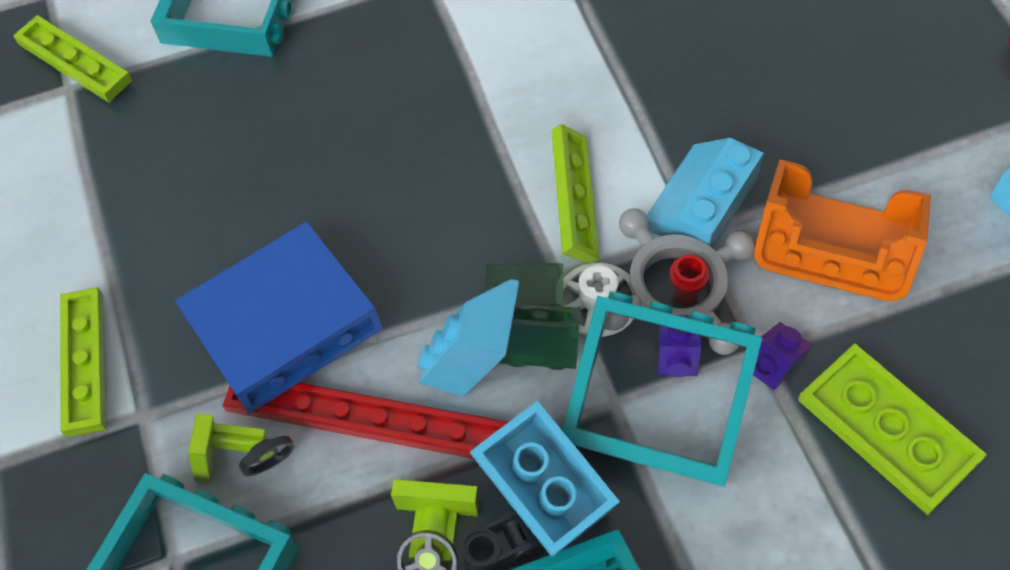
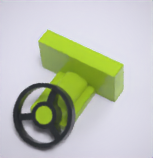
M196 413L188 456L194 481L211 483L217 449L248 452L240 461L239 468L244 476H253L265 472L282 462L292 453L295 445L289 436L267 439L265 429L219 424L214 422L213 415ZM285 445V447L280 452H278L277 447Z
M393 479L391 497L396 509L415 511L412 534L404 540L398 551V570H450L445 563H452L451 570H456L458 556L454 547L457 518L458 515L479 517L480 496L478 487ZM411 542L409 560L413 561L404 566L403 552L405 547Z

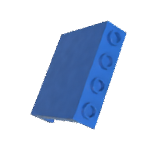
M307 221L175 300L182 314L227 380L248 415L383 330L375 307Z

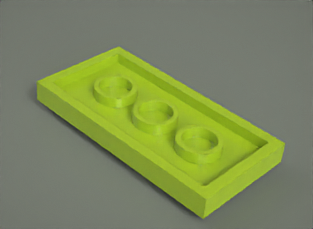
M853 344L803 390L798 398L800 403L926 515H929L987 456L984 451L857 344Z

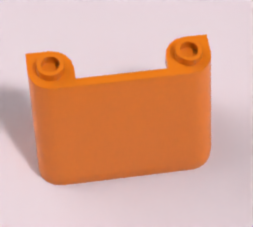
M780 159L766 202L754 249L756 263L761 268L774 273L883 301L893 302L904 298L910 291L928 241L931 195L911 190H902L889 198L884 211H879L810 194L812 187L810 171L803 165Z

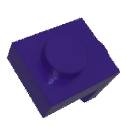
M677 315L685 318L689 317V315ZM659 325L658 375H671L673 377L698 376L701 336Z
M781 322L761 336L763 338L753 376L773 390L780 386L788 371L806 357L813 345L804 339L796 329L786 326Z

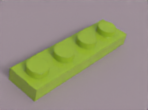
M38 15L13 35L18 45L108 103L133 81L128 71Z
M560 124L551 132L562 254L585 264L594 263L600 259L587 136Z
M98 287L60 294L61 433L66 438L106 430L103 294Z

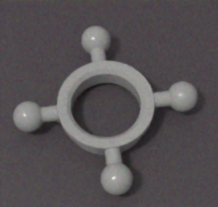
M637 208L626 210L620 216L619 228L626 237L636 238L642 245L634 256L630 268L629 279L633 292L631 296L633 297L632 304L648 308L649 301L660 303L649 293L644 283L643 275L649 266L662 259H678L688 254L696 255L705 262L709 269L710 294L703 302L696 306L673 308L672 314L689 315L690 311L714 317L713 325L729 328L730 324L722 323L713 312L721 304L728 286V274L724 263L731 259L736 261L749 259L754 254L756 245L753 236L746 231H735L727 237L725 246L714 250L705 242L687 235L672 234L655 238L648 230L649 219L645 212ZM608 312L604 328L619 330L627 324L629 317ZM708 338L712 350L721 355L731 354L739 347V345Z

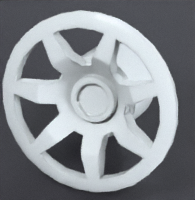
M589 263L573 269L562 279L556 294L558 312L563 321L576 332L587 336L597 296L608 298L610 291L618 293V287L623 281L628 285L633 295L629 274L621 268L607 263ZM580 275L579 283L572 281ZM567 288L579 295L578 299L564 306L563 296ZM586 308L588 312L585 326L573 321L568 314L579 312ZM629 318L627 324L619 330L604 329L602 337L614 335L616 333L621 332L626 327H628L634 319Z

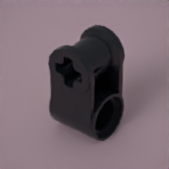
M515 510L504 514L487 525L472 530L466 535L462 543L463 562L466 570H507L515 565L523 564L536 558L546 550ZM480 547L488 548L493 552L491 558L485 561H477L471 557V554Z

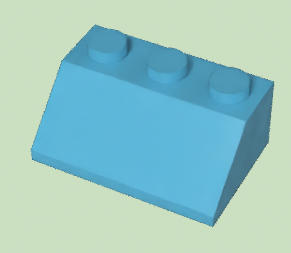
M732 138L694 144L648 212V230L658 236L678 234L694 237L714 249L757 181L764 153Z
M510 279L465 302L455 315L450 314L447 317L441 331L436 330L431 343L423 345L419 353L417 368L422 369L419 379L420 384L463 397L506 356L519 281Z
M538 400L470 451L472 457L551 557L578 539L609 514L620 502Z

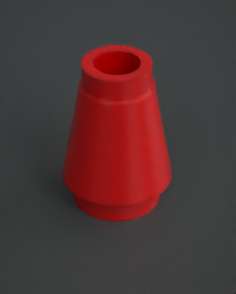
M683 255L674 261L670 267V278L675 298L679 303L683 305L693 304L709 279L707 265L696 255Z

